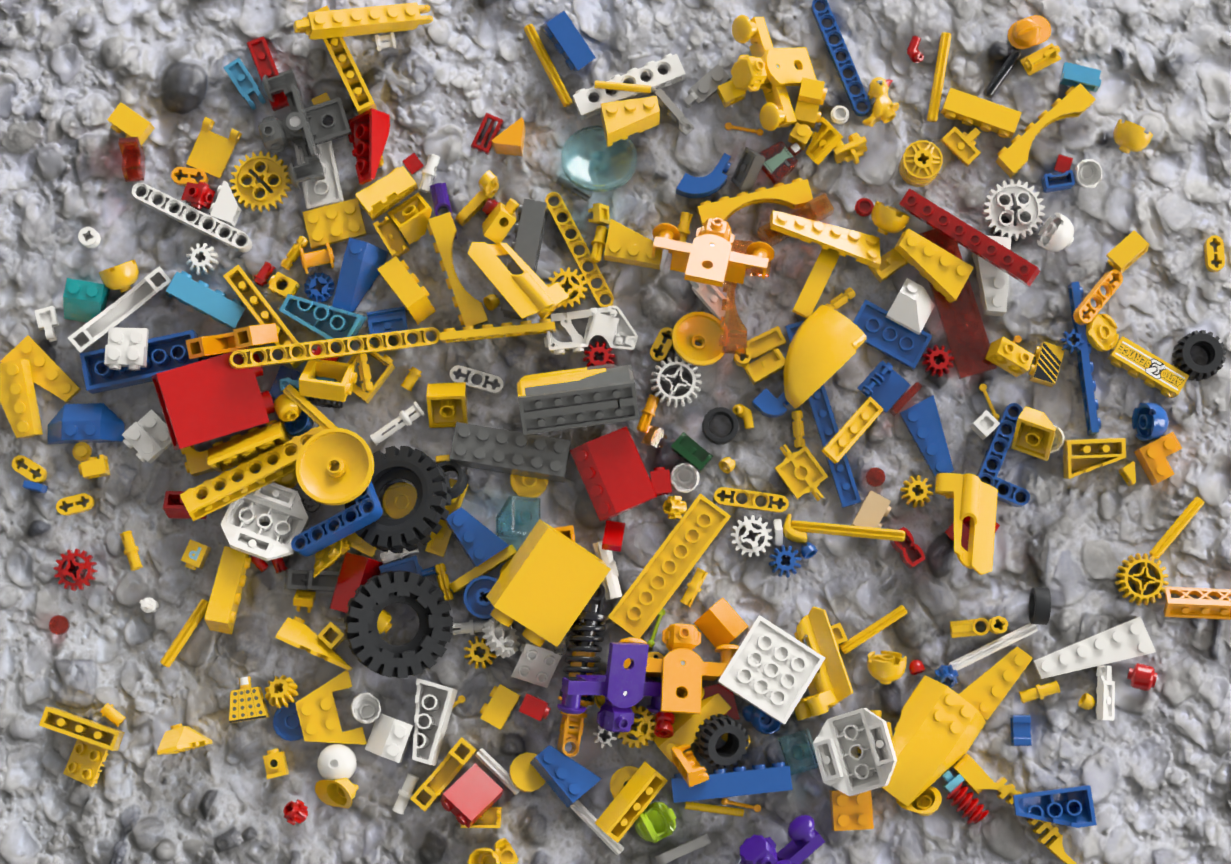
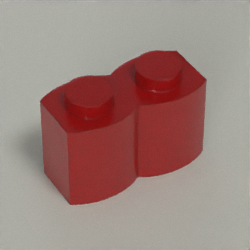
M902 527L899 530L905 532V540L903 542L890 540V543L895 550L900 552L902 562L911 569L925 560V555L922 549L914 543V538L910 531Z

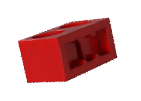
M526 693L519 712L542 721L543 718L547 719L551 708L548 707L550 703Z

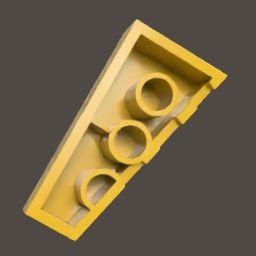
M17 359L0 363V403L16 438L43 435L30 361L27 359Z
M224 546L204 620L209 630L232 635L238 606L241 601L242 588L246 583L245 574L246 570L250 567L251 557H249V554Z

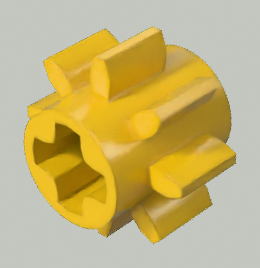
M668 496V499L663 503V511L668 514V519H681L682 515L686 513L687 505L686 502L681 501L682 496Z

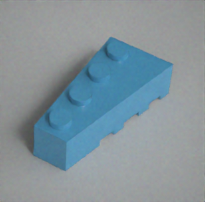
M185 271L181 273L176 272L166 290L167 296L171 298L175 296L180 303L186 306L191 305L196 311L204 315L208 314L212 319L231 329H235L245 310L242 307V302L234 298L232 301L227 299L224 292L218 289L216 291L209 289V285L201 280L198 282L192 280V275Z
M290 294L287 295L279 309L280 312L326 339L357 336L367 319L363 315Z

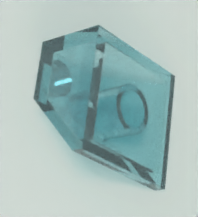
M509 496L496 517V535L501 537H527L540 519V498Z

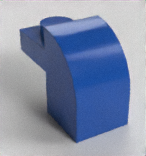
M765 388L751 404L762 415L776 418L787 412L783 404L789 405L790 403L785 398V392L776 398Z

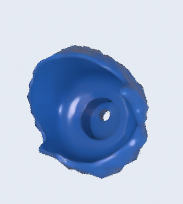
M752 704L745 706L742 710L744 719L747 722H751L752 726L762 734H773L780 730V722Z

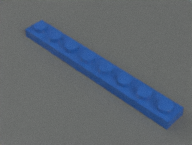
M1078 281L1071 282L1068 285L1073 329H1075V333H1082L1081 340L1085 341L1083 345H1079L1081 350L1079 352L1076 351L1087 435H1095L1101 429V420L1097 418L1096 411L1099 409V404L1094 396L1096 382L1092 380L1094 367L1093 362L1089 358L1091 345L1087 343L1086 324L1079 325L1073 318V313L1082 302L1081 298L1084 296L1083 288L1080 287Z

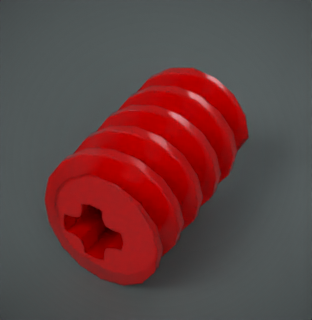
M961 783L951 793L948 792L946 800L953 799L951 806L959 805L956 812L964 811L961 817L962 819L969 817L967 824H976L989 811H982L984 805H977L979 799L977 797L971 799L974 793H966L968 786L961 787Z

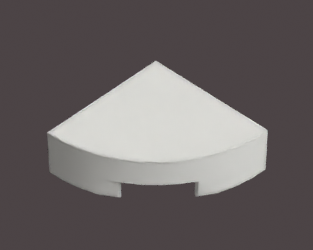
M774 519L776 546L783 545L781 519Z

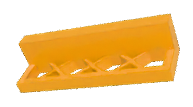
M1164 587L1166 589L1164 593L1166 600L1163 611L1164 617L1231 620V599L1228 598L1231 596V590ZM1170 594H1177L1180 598H1171ZM1190 595H1197L1200 598L1193 599ZM1209 596H1216L1219 600H1213Z

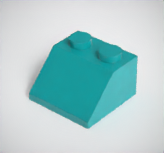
M67 278L63 294L64 319L88 323L106 309L110 289L105 284Z

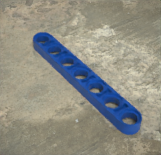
M813 0L811 11L851 107L857 116H866L870 111L871 104L827 0ZM821 2L825 5V9L818 11L814 5ZM829 19L832 22L831 27H824L821 23L822 20ZM836 36L838 37L839 42L837 44H831L829 42V37ZM842 52L846 55V59L838 61L836 54ZM845 69H850L853 72L851 78L844 77L843 71ZM850 87H859L860 93L853 95L850 92ZM857 104H866L867 110L864 112L859 111Z

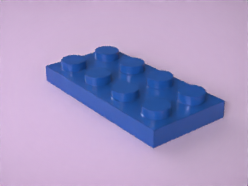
M865 299L853 321L866 335L864 343L914 370L932 335L923 330L920 335L886 318L888 311Z

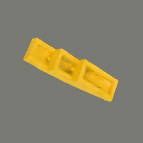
M822 248L792 312L808 318L813 313L840 257L838 255L839 251L831 248L828 250Z

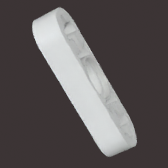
M460 365L454 366L450 370V377L454 383L466 381V378L459 377V379H456L454 372L457 373L461 370V373L466 376L468 375L467 372H471L468 376V383L466 382L467 387L491 394H499L504 389L503 380L498 376ZM480 375L482 377L481 384L474 385L471 382L472 377ZM486 377L489 378L488 382L494 383L495 380H497L500 387H496V389L493 390L491 385L486 384V388H484L483 386L486 383Z

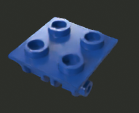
M882 360L857 389L866 397L871 396L884 409L883 411L887 413L911 385L892 369L893 366L890 363H885Z

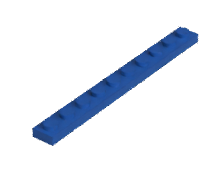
M804 320L785 326L790 343ZM823 384L808 398V402L824 448L839 430ZM846 453L836 464L826 456L842 508L861 503Z

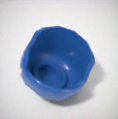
M301 411L297 419L285 422V427L289 434L300 436L308 432L313 427L314 422L306 413Z

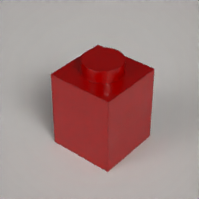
M665 467L653 468L654 471H650V479L656 495L672 494L669 469L665 470Z

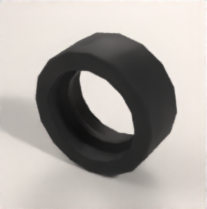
M716 407L709 410L702 422V432L705 438L717 445L732 441L739 428L736 415L730 409L724 407ZM716 415H724L731 422V431L724 437L714 436L709 429V422Z
M453 461L438 463L444 472L455 471L458 474V481L451 490L447 491L452 496L451 499L457 498L467 487L466 473L459 464Z
M1033 587L1030 591L1028 608L1031 624L1047 625L1049 623L1051 594L1048 588Z

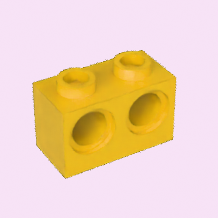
M1001 337L990 344L985 359L1017 377L1029 371L1034 355L1007 338Z

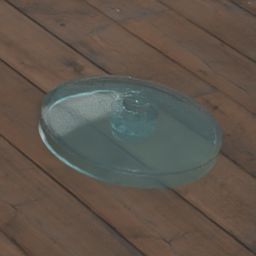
M597 125L578 130L568 138L562 149L561 163L566 177L577 187L590 192H608L620 188L633 176L637 165V153L629 137L625 140L620 139L614 142L612 146L607 147L603 126Z

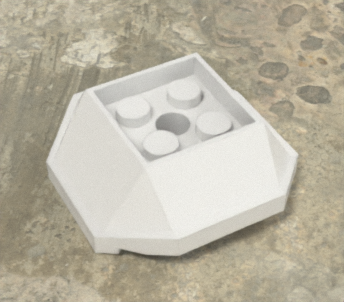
M272 482L230 503L220 525L230 548L265 561H270L294 554L295 550L291 547L292 539L304 532L309 519L298 491ZM262 522L270 523L267 526L260 525Z
M860 708L827 719L818 737L813 742L823 783L834 787L848 796L861 794L889 784L897 763L894 747L886 721L867 708ZM858 747H860L862 751L860 757L857 755Z

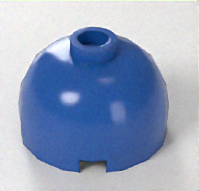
M1156 403L1138 404L1140 405L1139 408H1135L1132 415L1133 429L1136 428L1138 433L1135 435L1141 441L1157 440L1167 431L1169 424L1168 415L1164 408Z

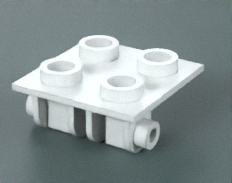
M530 643L522 644L520 647L522 653L511 677L547 688L562 654Z

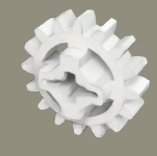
M752 515L751 520H748L744 516V522L738 520L737 524L739 526L732 527L736 532L730 534L731 537L735 538L731 544H737L735 551L741 549L742 556L748 553V557L751 558L752 553H755L756 557H759V551L765 553L764 547L771 546L767 541L773 539L772 536H768L772 529H766L768 523L762 524L761 517L755 520L754 515ZM752 524L759 526L761 529L753 528ZM744 526L745 533L739 536V531ZM749 532L757 535L754 541L746 538ZM764 537V542L759 547L758 540L759 538ZM742 544L750 545L751 549L745 548Z
M491 618L484 624L485 628L482 631L485 633L483 638L487 639L486 646L490 647L491 652L495 651L497 657L501 655L502 658H509L519 650L517 648L520 645L517 641L519 636L515 635L517 630L512 628V624L510 627H507L494 618Z

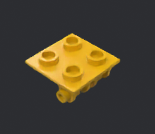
M341 539L318 551L315 554L313 577L315 578L325 568H329L338 558L350 550V541Z
M77 739L63 774L90 787L94 786L95 783H98L97 780L100 775L98 772H102L100 767L105 765L102 762H105L107 755H109L108 749Z

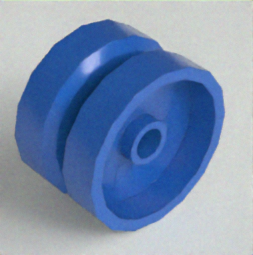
M479 576L466 586L464 604L473 616L482 620L493 618L490 613L494 606L490 601H483L482 597L490 592L497 581L496 578Z

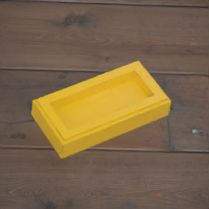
M776 326L744 342V345L751 351V358L754 360L787 342L779 326Z

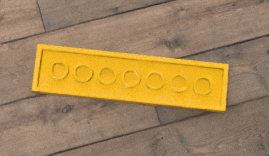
M700 493L609 614V619L633 637L641 638L731 516Z

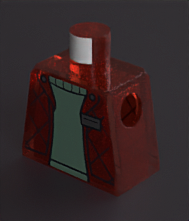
M780 141L759 152V154L766 158L761 169L774 185L781 183L797 166L798 160L795 156L802 151L800 146L794 142L787 148Z

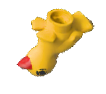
M881 77L872 79L867 95L870 96L869 99L874 97L875 102L871 116L862 121L863 125L873 127L876 122L881 120L886 124L896 117L895 112L899 110V103H892L888 97V89L893 80H885Z

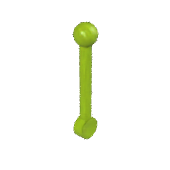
M664 609L658 614L651 639L647 642L649 647L655 645L654 639L661 618L665 615Z

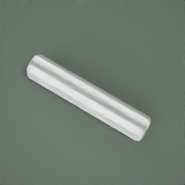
M483 748L475 754L514 794H518L521 791L513 785L509 773Z

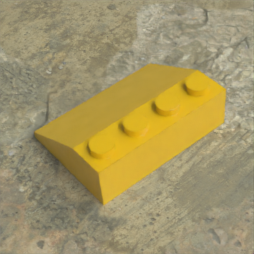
M272 420L266 423L265 427L260 429L255 427L248 430V433L245 435H234L230 437V441L225 443L223 441L214 443L212 448L208 449V466L220 473L238 466L242 462H247L258 454L266 453L277 445L290 441L284 424L281 421Z

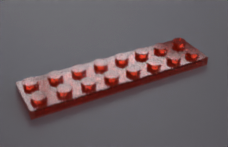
M935 229L919 233L922 237L963 260L958 244ZM969 278L957 299L951 303L929 282L947 342L954 357V364L959 379L996 369L997 365L985 359L990 343Z

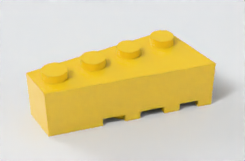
M909 228L902 233L894 247L949 303L957 299L974 269L973 266Z

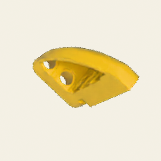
M820 305L800 325L788 347L784 365V392L786 400L795 409L802 405L856 353V350L866 341L864 332L838 311L828 306Z

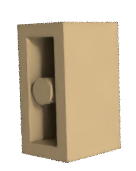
M870 490L850 526L881 528L883 524L880 521L883 516H888L892 508L889 506L891 501Z

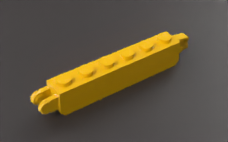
M406 3L309 12L307 17L295 21L293 28L295 33H305L309 36V39L316 40L414 30L418 25L431 23L433 17L430 15L420 16L422 13L430 12L429 5Z

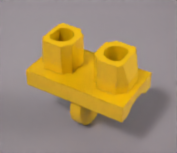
M857 132L853 133L848 137L849 143L845 145L841 140L833 148L836 164L846 161V163L853 161L855 165L859 164V157L864 156V152L867 151L865 136L860 137Z

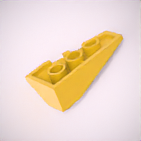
M294 616L293 619L288 617L275 638L306 650V652L323 658L346 670L352 671L353 669L335 650L330 649L318 638L316 632L304 624V619Z

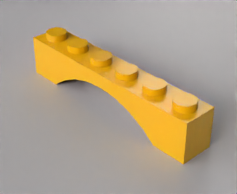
M1081 83L1076 88L1074 86L1070 87L1065 92L1067 96L1062 100L1058 98L1051 105L1053 108L1049 112L1045 110L1038 116L1039 121L1037 123H1030L1024 129L1025 133L1022 136L1018 134L1011 141L1012 145L1008 149L1004 147L997 153L999 157L995 162L1010 178L1027 163L1031 144L1041 130L1058 120L1079 117L1094 103L1096 99Z
M802 178L792 180V183L789 184L778 183L773 185V188L766 189V187H761L753 193L741 192L737 194V197L729 198V196L719 198V201L702 202L697 207L701 227L709 218H721L723 221H726L737 211L753 204L775 203L787 206L793 210L810 206L813 203V197L808 179L802 180Z
M448 212L428 219L429 224L426 226L430 236L434 235L436 242L433 243L436 254L440 253L442 260L439 261L443 272H447L448 278L445 280L448 289H452L455 295L452 297L455 308L459 307L461 312L458 315L461 326H475L487 322L488 318L483 304L465 290L454 269L452 250L457 229L451 213Z

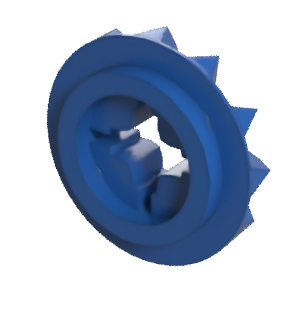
M323 272L314 273L304 283L307 297L314 302L329 300L335 290L333 279ZM317 280L321 285L324 284L321 291L322 294L317 289L314 290V287L317 286Z

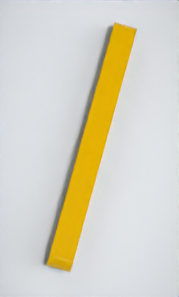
M428 327L234 351L229 357V364L234 369H244L425 347L436 344L440 336L436 328ZM427 332L434 334V341L431 342L426 339ZM408 334L415 336L416 341L414 344L407 341ZM389 336L396 338V346H391L388 343ZM371 338L377 340V348L370 347L369 340ZM351 341H356L359 344L357 351L350 348ZM332 343H337L340 346L339 353L331 351ZM317 345L320 347V355H314L311 352L312 346ZM299 348L302 352L301 357H294L292 349ZM274 350H279L282 353L281 360L273 358L272 352ZM255 352L262 354V362L258 363L253 360ZM234 355H241L243 357L241 365L233 362Z

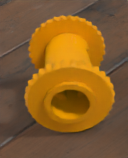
M328 242L326 243L327 249L304 253L303 248L300 249L301 263L306 274H309L308 268L329 263H331L332 269L335 267L332 247L330 248Z

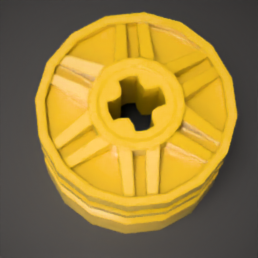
M918 140L911 143L906 148L899 163V173L902 179L914 187H924L930 184L936 178L943 163L940 149L934 143L927 140Z

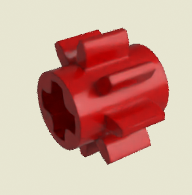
M297 799L296 802L291 801L285 805L283 813L288 823L295 825L296 822L301 824L306 820L308 807L304 805V802Z

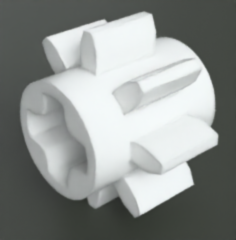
M598 726V729L600 731L598 733H593V735H596L598 737V739L595 740L594 743H598L600 741L602 743L601 748H603L604 744L608 743V745L612 747V744L610 743L611 739L617 740L616 737H612V733L614 732L608 731V735H610L611 738L606 739V742H603L602 738L599 737V734L604 733V729Z

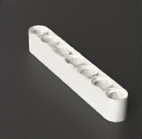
M137 183L133 186L132 195L141 204L239 252L245 253L252 248V241L246 233L144 183ZM141 190H146V194L144 196H138ZM158 198H163L161 204L155 205V201ZM173 207H180L178 212L172 213ZM196 214L194 221H188L190 215ZM212 222V228L206 230L205 225ZM227 230L230 231V234H229L228 237H226V238H222V237H221V235H222V233H223L224 231H227ZM241 239L247 240L245 245L238 246V242Z

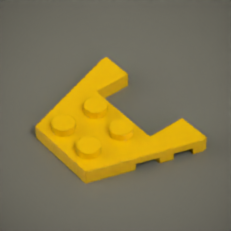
M345 670L295 703L305 742L367 744L363 727L342 732L333 692L352 687L348 670Z

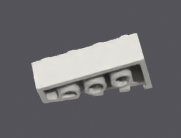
M988 236L1011 250L1010 237ZM973 253L983 315L1003 317L1007 312L1009 275Z

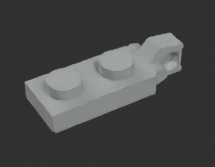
M719 64L716 65L687 92L689 95L684 99V104L687 108H690L695 102L698 105L700 103L703 104L717 92V86L728 82L731 77Z
M659 88L655 92L659 106L661 108L665 107L669 111L667 113L669 118L673 122L677 120L679 131L687 136L694 130V126L666 93Z

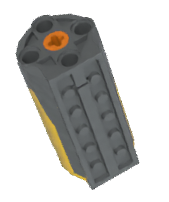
M614 364L525 375L517 382L523 435L639 419L632 365L616 366Z

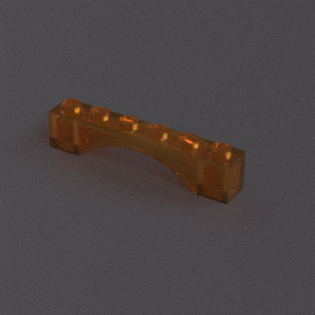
M734 240L731 251L746 254L747 247L753 241ZM724 281L723 293H726V299H722L721 310H725V317H721L720 328H724L723 335L720 334L719 346H722V353L745 355L747 329L743 325L735 305V289L738 283Z

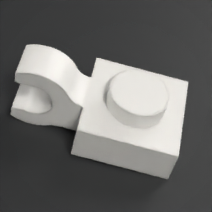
M50 306L35 310L38 329L45 330V336L49 342L57 341L54 327L59 326L55 307Z

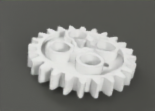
M1011 179L1008 185L1004 180L1001 186L996 184L995 190L991 189L989 191L990 195L985 197V200L988 202L983 204V207L988 209L982 213L988 215L984 221L991 222L988 228H995L993 234L999 231L1001 232L1000 237H1003L1005 234L1010 238L1013 236L1014 240L1017 241L1019 235L1022 239H1025L1026 233L1031 236L1033 234L1032 230H1038L1039 227L1036 224H1042L1043 221L1040 218H1043L1045 213L1040 211L1044 210L1045 206L1040 205L1043 198H1037L1040 192H1032L1034 186L1027 188L1028 182L1021 185V181L1018 180L1014 184L1013 179ZM1018 197H1024L1026 203H1020ZM999 198L1006 199L1008 205H1002ZM1012 206H1013L1014 210H1017V212L1015 213V215H1014V211H1013V210H1010ZM1020 215L1027 216L1028 222H1023L1020 219ZM1001 217H1008L1010 222L1008 224L1003 223Z

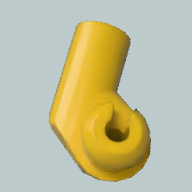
M742 404L734 405L732 412L743 419L744 428H754L752 411Z

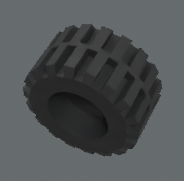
M1206 330L1193 331L1177 342L1178 344L1175 345V352L1172 353V357L1175 358L1173 365H1177V369L1188 374V380L1193 381L1196 379V381L1207 379L1223 367L1222 363L1226 360L1223 357L1226 354V350H1222L1224 344L1223 342L1219 343L1218 340L1220 338L1218 336L1213 337L1212 332L1206 333ZM1192 346H1199L1206 351L1208 356L1206 365H1198L1192 360L1190 355Z
M718 714L717 717L712 715L709 720L707 718L703 720L704 724H700L698 727L700 729L699 732L695 733L698 739L694 740L697 745L696 750L700 753L699 755L717 768H730V765H737V761L743 759L742 755H746V747H749V742L746 741L749 739L748 734L745 733L746 729L728 715ZM728 733L725 745L715 749L718 738Z

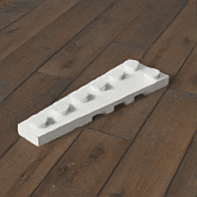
M1139 616L1032 662L1039 678L1044 679L1155 653L1156 650Z

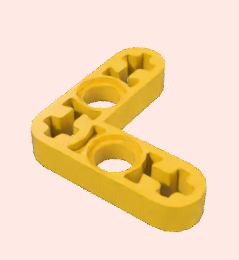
M490 170L478 182L480 191L457 214L455 220L461 226L467 224L486 204L488 198L491 199L498 191V179Z

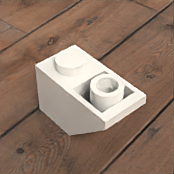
M223 181L222 186L219 185L217 189V199L215 203L211 204L209 213L210 216L235 227L241 208L233 195L234 193L230 185Z

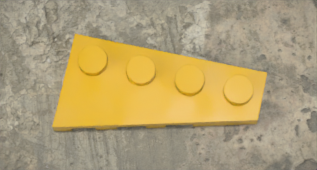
M29 335L0 361L29 360L33 382L67 403L81 390Z

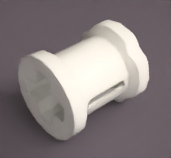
M394 32L382 36L375 35L378 52L385 48H397Z

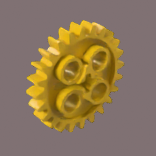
M262 151L259 152V156L252 152L251 158L245 155L246 161L239 159L241 165H234L237 172H231L235 179L230 180L231 184H234L231 190L235 192L233 194L234 197L239 198V204L244 203L246 209L251 205L253 212L257 207L260 212L263 211V207H266L269 212L271 205L277 208V202L283 204L281 198H288L285 191H291V188L287 185L292 184L291 180L287 179L289 178V174L286 172L288 166H282L284 161L282 159L277 161L278 156L276 154L271 158L270 152H267L266 156H264ZM259 166H266L263 172H257ZM252 170L273 190V193L268 192L261 183H258L257 179L249 171ZM247 178L252 179L249 185L243 184ZM273 178L279 179L276 185H270V181ZM260 191H264V192H265L264 197H262V198H257V197H256L257 194H258V192H260Z

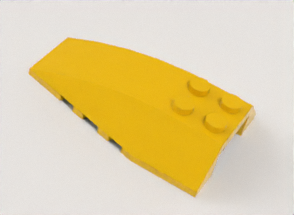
M926 675L923 676L901 710V716L896 724L895 733L892 738L897 763L889 784L881 787L906 807L967 753L986 724L985 719L977 708L948 686Z

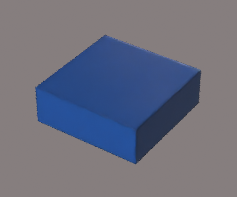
M24 480L22 486L25 489L40 493H46L48 489L46 485Z

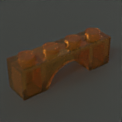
M826 193L810 200L790 215L819 222L831 216L834 208ZM770 222L759 227L757 231L760 240L771 247L791 237L770 229Z

